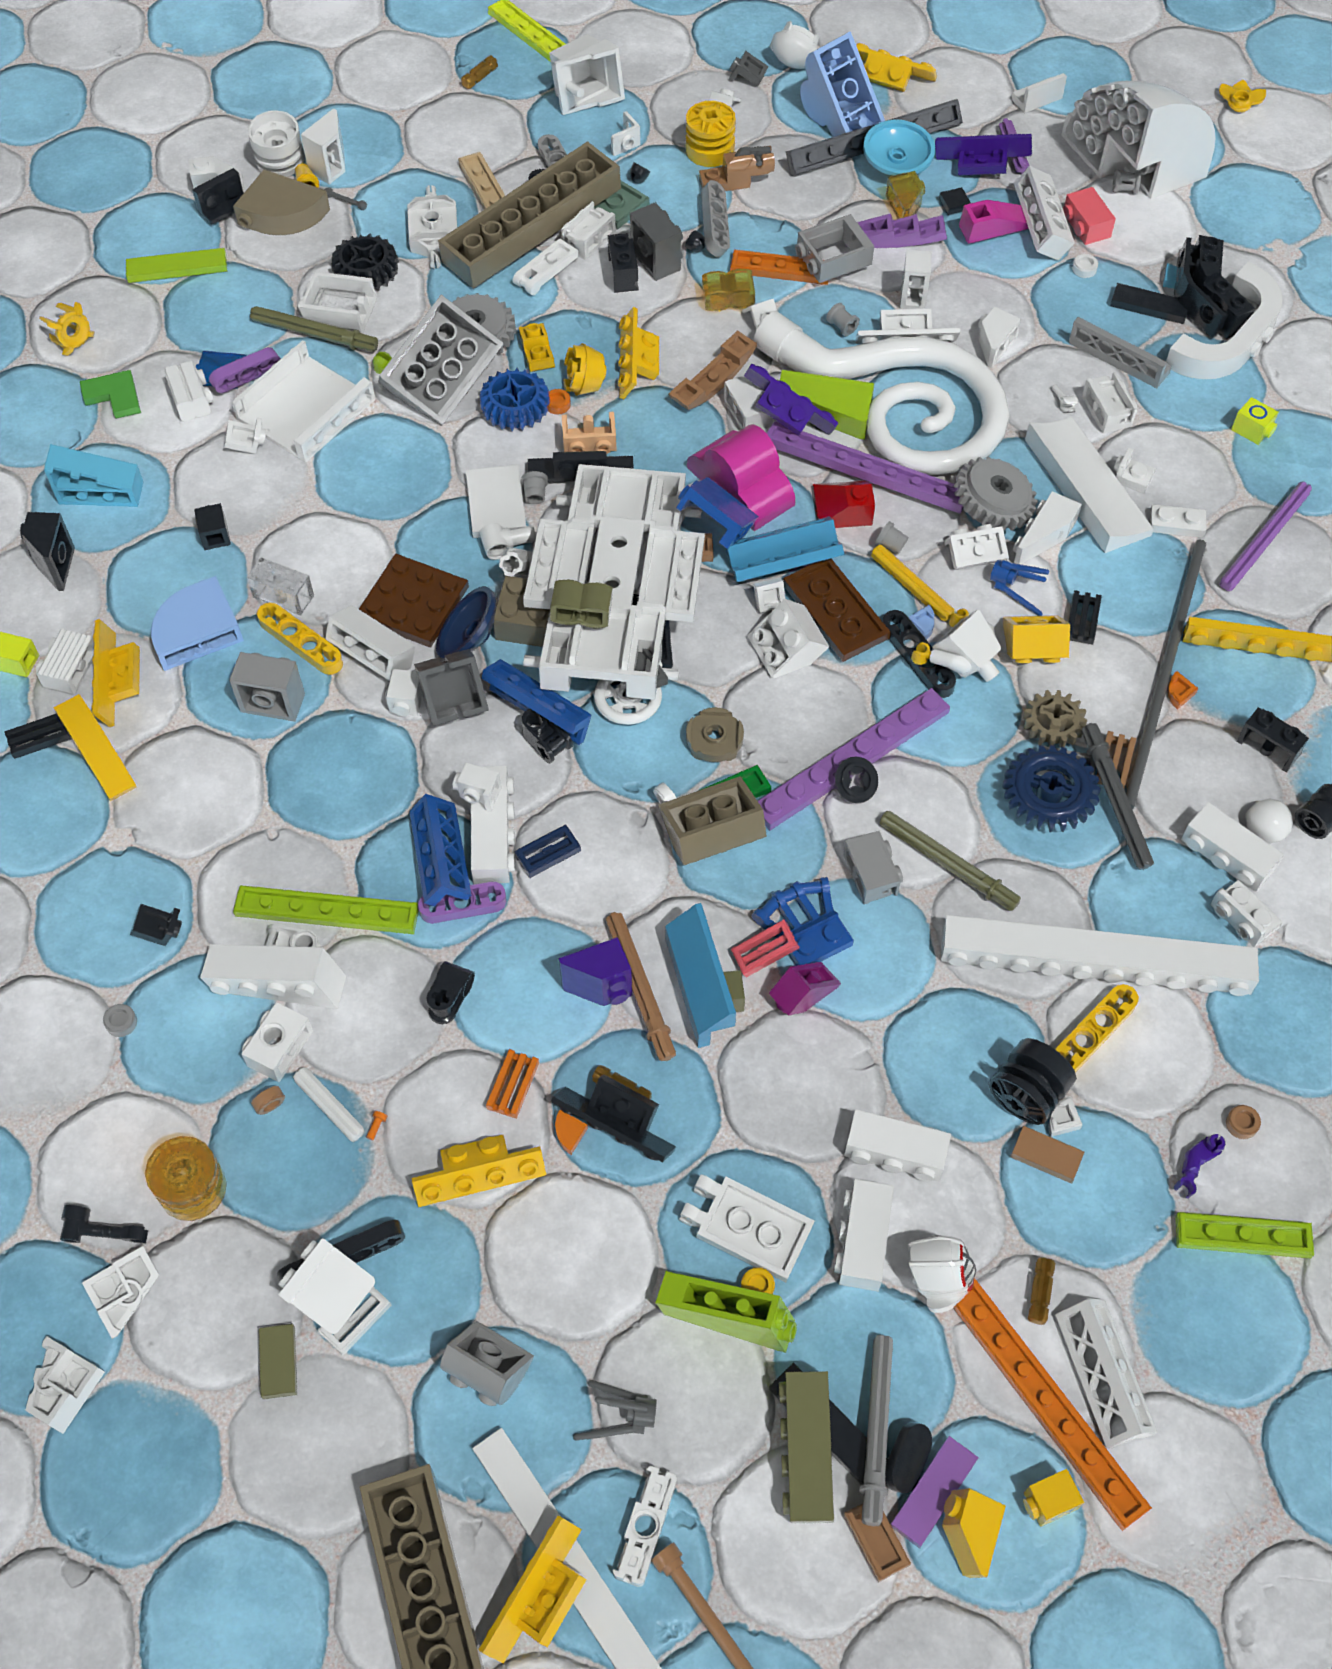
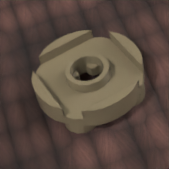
M717 707L706 708L700 711V715L694 719L692 717L687 724V745L691 750L692 756L698 760L709 762L731 761L736 758L737 752L743 745V724L740 720L738 722L732 716V712L727 709ZM712 731H718V735L722 737L713 739L708 735H711Z

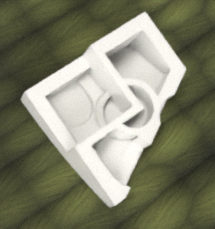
M143 1246L82 1282L112 1339L120 1334L125 1324L159 1277Z
M46 1336L42 1343V1347L46 1349L42 1368H36L33 1378L34 1389L28 1397L25 1411L64 1434L105 1372Z

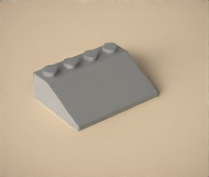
M440 295L379 375L378 383L397 398L442 426L504 343L447 298Z

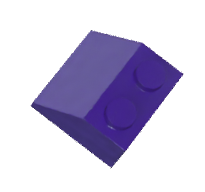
M618 937L558 958L561 985L565 992L601 1006L609 1004L618 1005L632 996L631 967Z

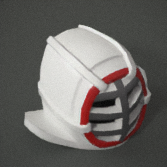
M933 1235L929 1238L909 1242L911 1262L908 1263L912 1271L911 1280L916 1285L918 1292L926 1297L928 1309L933 1313L951 1310L973 1289L976 1265L967 1246L960 1239L941 1235Z

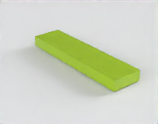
M225 248L126 259L128 283L228 272Z
M1178 1212L1175 1215L1177 1248L1311 1259L1314 1256L1312 1223Z

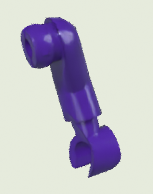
M1212 1134L1204 1138L1186 1152L1182 1167L1183 1177L1173 1187L1177 1191L1184 1185L1188 1189L1186 1199H1189L1196 1193L1197 1188L1194 1179L1198 1177L1201 1165L1220 1155L1222 1150H1224L1226 1145L1225 1139L1222 1136L1218 1138L1219 1134Z

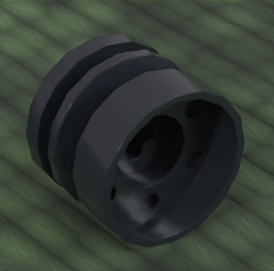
M1025 1038L1010 1053L1007 1060L1008 1063L1002 1064L998 1073H995L990 1079L989 1088L995 1099L1011 1114L1027 1123L1041 1125L1047 1121L1051 1112L1058 1105L1057 1100L1065 1097L1074 1085L1077 1077L1069 1061L1058 1051L1037 1039Z

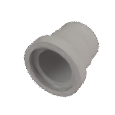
M537 471L523 474L521 484L524 487L525 501L529 504L543 503L545 501V487L548 485L547 475Z
M889 521L878 536L875 545L881 544L898 555L909 537L894 527L895 524Z

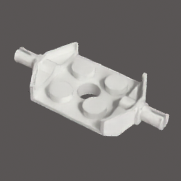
M429 185L426 187L425 197H415L407 205L409 245L412 253L430 257V266L435 269V261L437 268L441 266L438 240L457 228V208L455 200L447 195L437 196L436 187L431 185L432 192H430Z

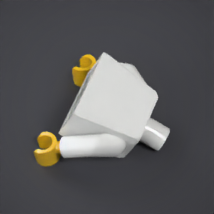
M964 608L959 609L957 614L952 613L949 625L953 628L932 646L934 648L933 651H930L928 644L922 642L917 645L916 651L912 652L911 660L915 664L922 665L930 659L931 663L947 667L964 678L978 671L985 682H988L1000 673L991 659L1001 650V646L995 637L993 626L986 622L979 609L970 615Z

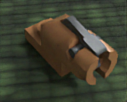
M771 145L740 147L737 152L724 153L722 167L699 170V180L702 189L710 180L720 183L725 191L750 188L751 176L774 172L775 158L774 153H771Z

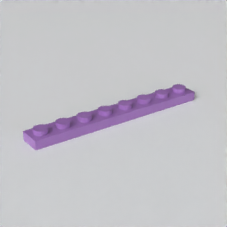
M774 422L767 432L776 450L795 455L959 514L964 509L963 505L958 503L960 497L955 495L957 488L948 481L804 431L798 436L778 422Z
M932 688L760 799L758 803L763 808L765 826L771 831L833 790L835 785L833 774L836 772L838 764L845 759L857 756L874 763L947 715L950 711V706Z

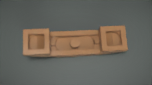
M737 330L721 345V353L691 381L685 378L669 393V397L687 410L705 403L724 388L725 381L731 380L736 376L756 349L757 343Z

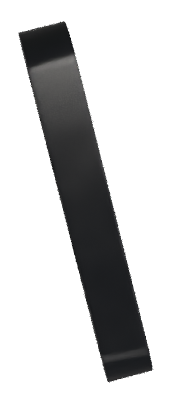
M899 610L888 611L883 617V623L891 632L890 642L928 689L932 688L941 698L952 695L956 685L954 673L949 668L934 664L933 667L925 668L912 662V652L916 651L917 647H906L903 643L905 640L912 639L918 644L924 642L929 645L930 651H933V647L904 612ZM938 679H939V681H940L941 683H946V682H947L948 685H947V686H945L944 684H939V685H938V684H937V683H938Z
M390 1220L338 1242L333 1246L353 1262L358 1263L400 1244L406 1236L400 1221ZM302 1258L281 1268L277 1272L279 1282L291 1268L297 1271L305 1260Z

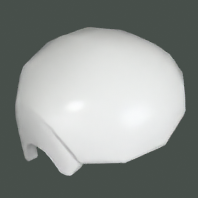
M1269 798L1257 801L1245 814L1247 829L1269 844L1282 841L1291 832V812L1279 800Z

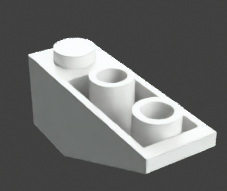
M1053 491L1046 501L1042 499L1036 510V518H1030L1024 531L1026 533L1025 536H1019L1014 545L1013 552H1016L1014 563L1023 564L1066 540L1077 522L1082 504Z

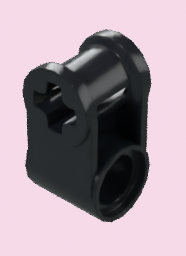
M527 709L523 713V737L544 761L550 764L555 760L554 757L564 749H571L573 747V741L564 729L532 709ZM532 725H540L539 727H530Z
M447 961L442 963L426 997L427 1005L429 1006V1017L433 1022L443 1025L453 1021L464 998L472 988L475 978L474 971Z

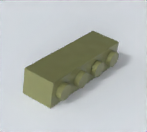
M828 1371L786 1372V1382H779L780 1404L787 1403V1418H780L781 1440H788V1455H781L782 1477H789V1492H783V1515H790L791 1523H834Z

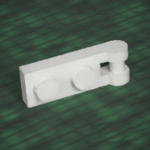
M559 238L518 270L513 277V283L519 287H525L526 292L532 296L536 295L542 285L578 258V250Z

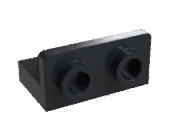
M234 168L192 189L198 212L210 224H215L234 214L233 206L244 194L239 173Z

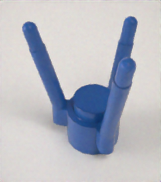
M997 560L990 576V580L996 582L994 588L1005 592L1036 615H1043L1042 611L1011 590L1007 585H1013L1017 576L1045 582L1047 580L1046 577L1037 574L1048 575L1049 570L1015 564L1005 560Z

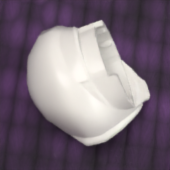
M789 21L782 31L776 32L773 35L769 47L784 65L794 69H805L807 55L818 49L819 35H814L809 30L793 25Z

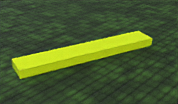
M499 0L488 7V14L548 61H550L549 52L566 45L509 0Z

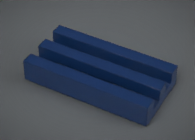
M565 824L519 848L514 853L516 859L520 861L522 868L526 870L528 877L532 878L581 852V846ZM564 836L567 837L566 839H564V840H562V841H560V842H558V843H556V844H554V845H549V844H551V843L557 841L558 839H560V838H562V837H564ZM547 846L546 848L542 849L541 852H539V853H537V854L531 856L530 858L526 859V856H528V855H530V854L536 852L537 850H539V849H541V848Z

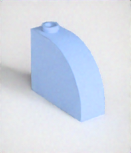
M216 576L201 580L170 596L158 609L151 627L152 642L164 671L244 641L236 618Z

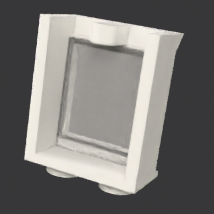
M315 271L311 281L307 283L303 299L299 301V314L304 319L340 328L357 329L363 334L377 300L372 278Z

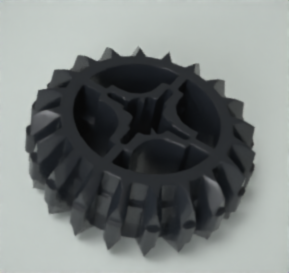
M360 233L359 237L356 238L350 236L349 241L342 240V244L337 245L336 250L332 252L331 267L334 274L372 278L374 289L378 291L380 286L388 287V282L394 281V276L398 274L399 261L395 248L388 242V239L382 240L380 235L372 237L371 233L367 236H362Z

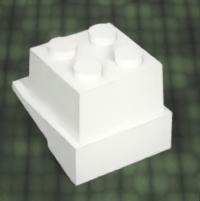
M586 34L549 52L555 93L559 98L562 115L594 106L602 107L625 99L619 47L607 39L600 41Z

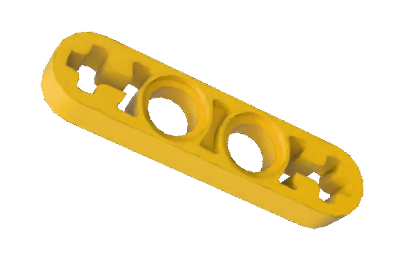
M269 602L258 608L257 617L260 626L320 672L332 675L342 669L343 660L338 648L281 606ZM288 627L297 628L296 633L293 635H285L283 631ZM312 641L317 643V646L312 650L302 648L306 642Z
M1125 984L1114 987L1056 1047L1055 1050L1064 1058L1069 1055L1070 1051L1074 1053L1070 1064L1075 1073L1133 1013L1139 999L1137 991ZM1127 997L1129 999L1128 1002H1124L1116 1011L1113 1007L1116 1005L1118 998ZM1099 1014L1109 1016L1112 1025L1109 1027L1098 1025L1095 1016ZM1082 1034L1087 1035L1091 1038L1093 1045L1083 1048L1077 1044L1076 1037Z

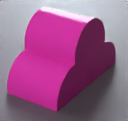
M750 424L740 431L732 430L687 459V468L697 478L703 480L709 477L759 516L751 527L754 532L795 506V493L787 476L779 468L780 461L776 447L767 433L757 425Z

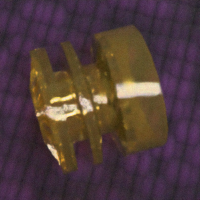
M179 1136L166 1140L153 1151L147 1161L145 1170L147 1186L167 1214L178 1220L195 1221L207 1217L218 1208L225 1197L227 1182L224 1171L206 1143L197 1138Z

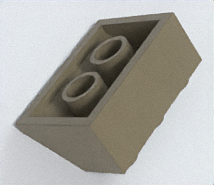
M741 776L658 804L673 849L684 866L767 837L763 808Z

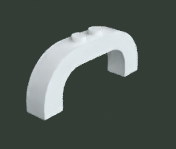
M1248 261L1235 275L1232 286L1256 308L1254 313L1230 340L1221 344H1205L1183 333L1168 353L1166 362L1172 366L1171 370L1190 378L1217 379L1236 372L1250 357L1255 358L1262 347V343H1268L1275 332L1274 326L1282 307V292L1275 279L1268 272Z

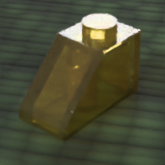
M915 171L888 177L886 198L897 218L915 215L921 207L922 196L925 194L923 180L919 179Z

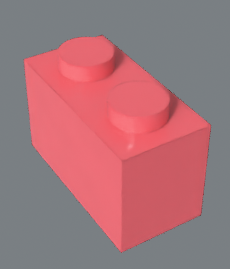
M1093 187L1066 195L1063 206L1066 220H1068L1075 234L1080 237L1085 245L1111 238L1116 218Z

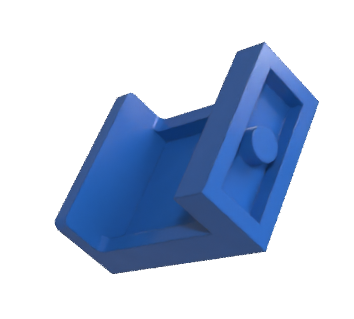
M709 477L701 481L696 480L691 486L687 485L678 496V499L681 501L676 509L680 512L692 504H696L727 529L719 541L727 549L743 539L759 517Z

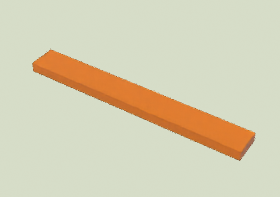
M974 1278L973 1289L953 1309L1122 1531L1152 1509V1507Z

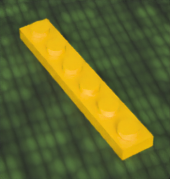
M1189 617L1183 631L1182 642L1195 645L1245 650L1252 653H1267L1281 657L1289 656L1310 661L1332 662V636L1197 617Z

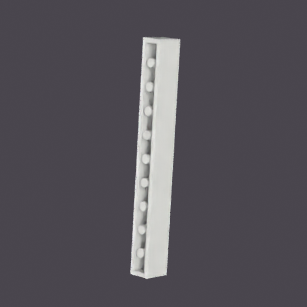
M946 915L942 930L941 962H949L954 966L966 964L979 965L984 969L1007 968L1018 973L1035 971L1042 972L1047 976L1063 974L1072 975L1077 979L1100 978L1112 983L1128 981L1136 982V984L1141 986L1156 984L1165 985L1171 989L1193 988L1205 993L1215 991L1230 992L1234 996L1251 995L1259 982L1258 948L953 915Z

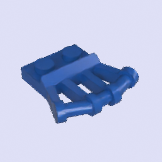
M828 877L820 878L819 881L800 883L796 881L790 884V888L782 892L777 890L771 894L772 897L761 909H756L751 915L752 919L766 930L777 924L769 917L777 909L779 910L800 947L789 954L796 966L822 962L853 946L854 939L838 917V913L833 909ZM821 893L825 914L819 916L806 894ZM796 899L809 921L801 925L787 902ZM781 932L774 937L778 938L784 935V932Z

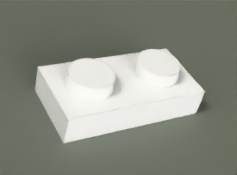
M1152 504L1150 524L1154 528V533L1204 538L1206 533V510Z

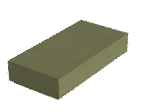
M294 1324L259 1328L261 1398L264 1400L297 1395Z

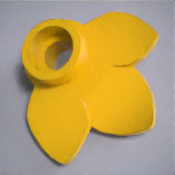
M1241 80L1233 86L1221 84L1219 88L1220 95L1228 101L1229 107L1236 112L1247 111L1251 108V105L1262 103L1266 97L1265 89L1251 91L1245 80Z

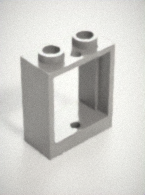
M849 214L798 232L795 250L797 256L806 263L809 273L814 275L818 282L821 283L872 265L874 245L853 216ZM843 240L851 251L823 261L815 249Z

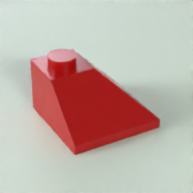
M868 481L813 484L818 519L831 517L834 520L835 528L873 525L875 500L871 483Z

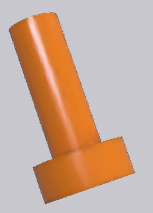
M376 1110L372 1114L374 1121L366 1136L367 1139L372 1141L377 1134L381 1122H386L388 1117L386 1114Z

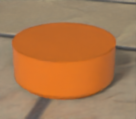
M562 389L549 391L550 404L547 406L548 412L556 415L566 413L571 406L569 393Z

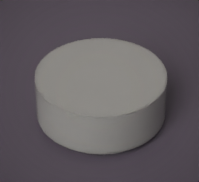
M117 1004L105 1012L103 1024L111 1035L124 1037L135 1029L137 1017L130 1006Z

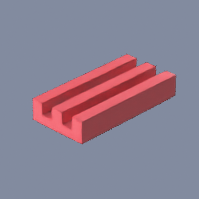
M785 920L778 922L731 949L746 978L800 948ZM784 932V935L778 937L770 943H766L758 947L757 950L742 958L741 954L749 951L750 949L758 946L759 944L767 941L768 939L776 936L777 934Z

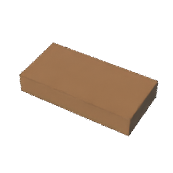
M1023 1126L1011 1158L1072 1184L1084 1151Z
M862 1503L845 1512L844 1517L879 1583L909 1567L911 1562L884 1511L883 1520L879 1526H868L862 1523Z

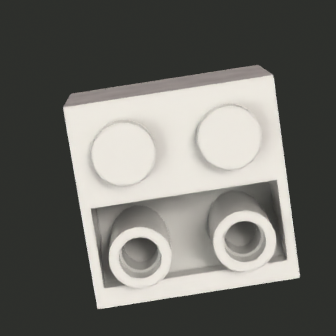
M333 108L301 134L307 166L318 179L329 185L346 172L344 145L338 113Z
M784 599L747 635L771 678H777L811 665L829 648L828 643L805 605Z

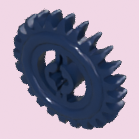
M1038 745L1037 752L1032 748H1028L1026 755L1023 753L1017 754L1016 760L1009 763V769L1004 773L1006 780L1003 781L1002 788L1007 789L1004 793V799H1011L1008 805L1009 809L1019 806L1016 818L1025 813L1027 814L1026 825H1029L1032 820L1036 819L1037 830H1040L1044 822H1046L1050 833L1053 831L1055 823H1058L1061 832H1064L1067 821L1075 829L1078 819L1085 823L1088 817L1087 814L1093 815L1095 811L1094 806H1097L1099 803L1098 795L1101 788L1097 785L1099 782L1098 776L1092 775L1094 768L1092 766H1085L1087 759H1077V752L1072 751L1068 754L1066 747H1061L1057 751L1055 745H1050L1049 750H1046L1043 745ZM1048 769L1057 770L1065 774L1071 780L1072 785L1066 784L1065 777L1055 771L1046 772L1042 776L1036 774ZM1031 787L1037 789L1036 795L1033 793V790H1032ZM1062 797L1068 798L1064 802H1061Z

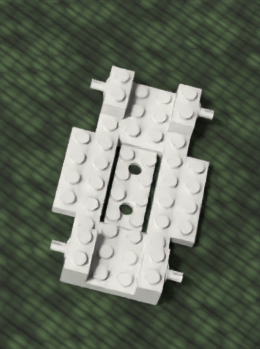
M579 464L573 495L557 494L556 506H570L568 521L540 519L523 599L524 607L550 609L554 584L557 580L570 579L582 584L586 583L596 528H599L589 583L599 582L605 584L609 580H615L620 584L618 587L612 588V604L608 627L591 628L581 624L562 625L550 621L549 613L541 656L524 655L523 662L524 667L539 668L540 689L569 692L572 677L626 682V697L655 700L659 665L662 668V637L665 620L694 622L705 533L680 531L681 523L685 517L701 519L702 512L701 508L689 506L681 512L676 509L681 501L678 499V496L685 488L686 473ZM649 532L637 606L632 603L643 533ZM615 540H623L627 544L624 547L617 548L612 546L611 543ZM642 648L650 650L653 655L652 663L647 658L645 671H635L638 652H642ZM662 668L668 676V680L678 681L679 669Z

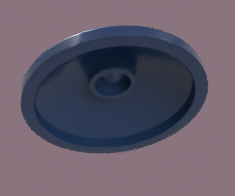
M482 586L474 589L451 611L440 630L436 643V653L440 658L446 661L445 655L470 649L472 652L489 638L497 606L495 593L490 588Z

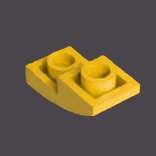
M530 323L519 327L520 338L530 372L555 367L554 357L549 346L544 324Z

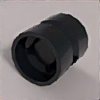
M1332 784L1322 785L1311 796L1310 801H1306L1295 813V820L1300 829L1315 839L1326 838L1332 832Z

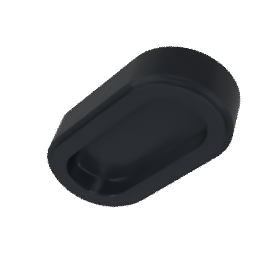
M910 1422L901 1428L885 1469V1482L892 1491L909 1493L916 1487L932 1448V1434L926 1425Z

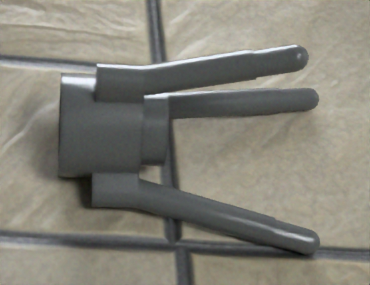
M590 1380L588 1381L589 1387L628 1399V1401L597 1396L595 1402L627 1409L626 1421L633 1422V1425L576 1433L573 1435V1439L578 1441L629 1433L644 1434L645 1427L654 1428L657 1399L648 1398V1395L635 1394Z

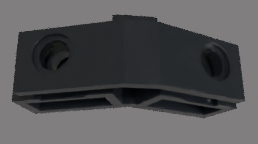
M1199 235L1196 244L1192 245V238L1187 237L1177 259L1174 296L1188 310L1187 314L1211 338H1215L1219 332L1228 339L1236 334L1251 317L1256 308L1221 275L1224 240Z

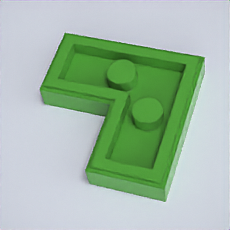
M131 370L80 381L82 396L86 406L111 400L115 419L141 413Z

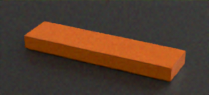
M736 249L733 252L730 273L828 285L829 280L819 283L816 277L809 273L807 265L802 258Z

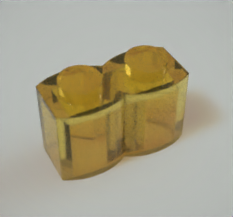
M735 269L727 273L713 271L702 275L705 310L721 311L730 307L745 309L755 305L752 270Z

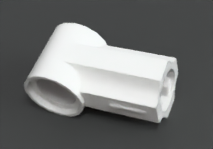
M510 547L507 554L500 557L499 567L502 568L506 576H528L533 552Z

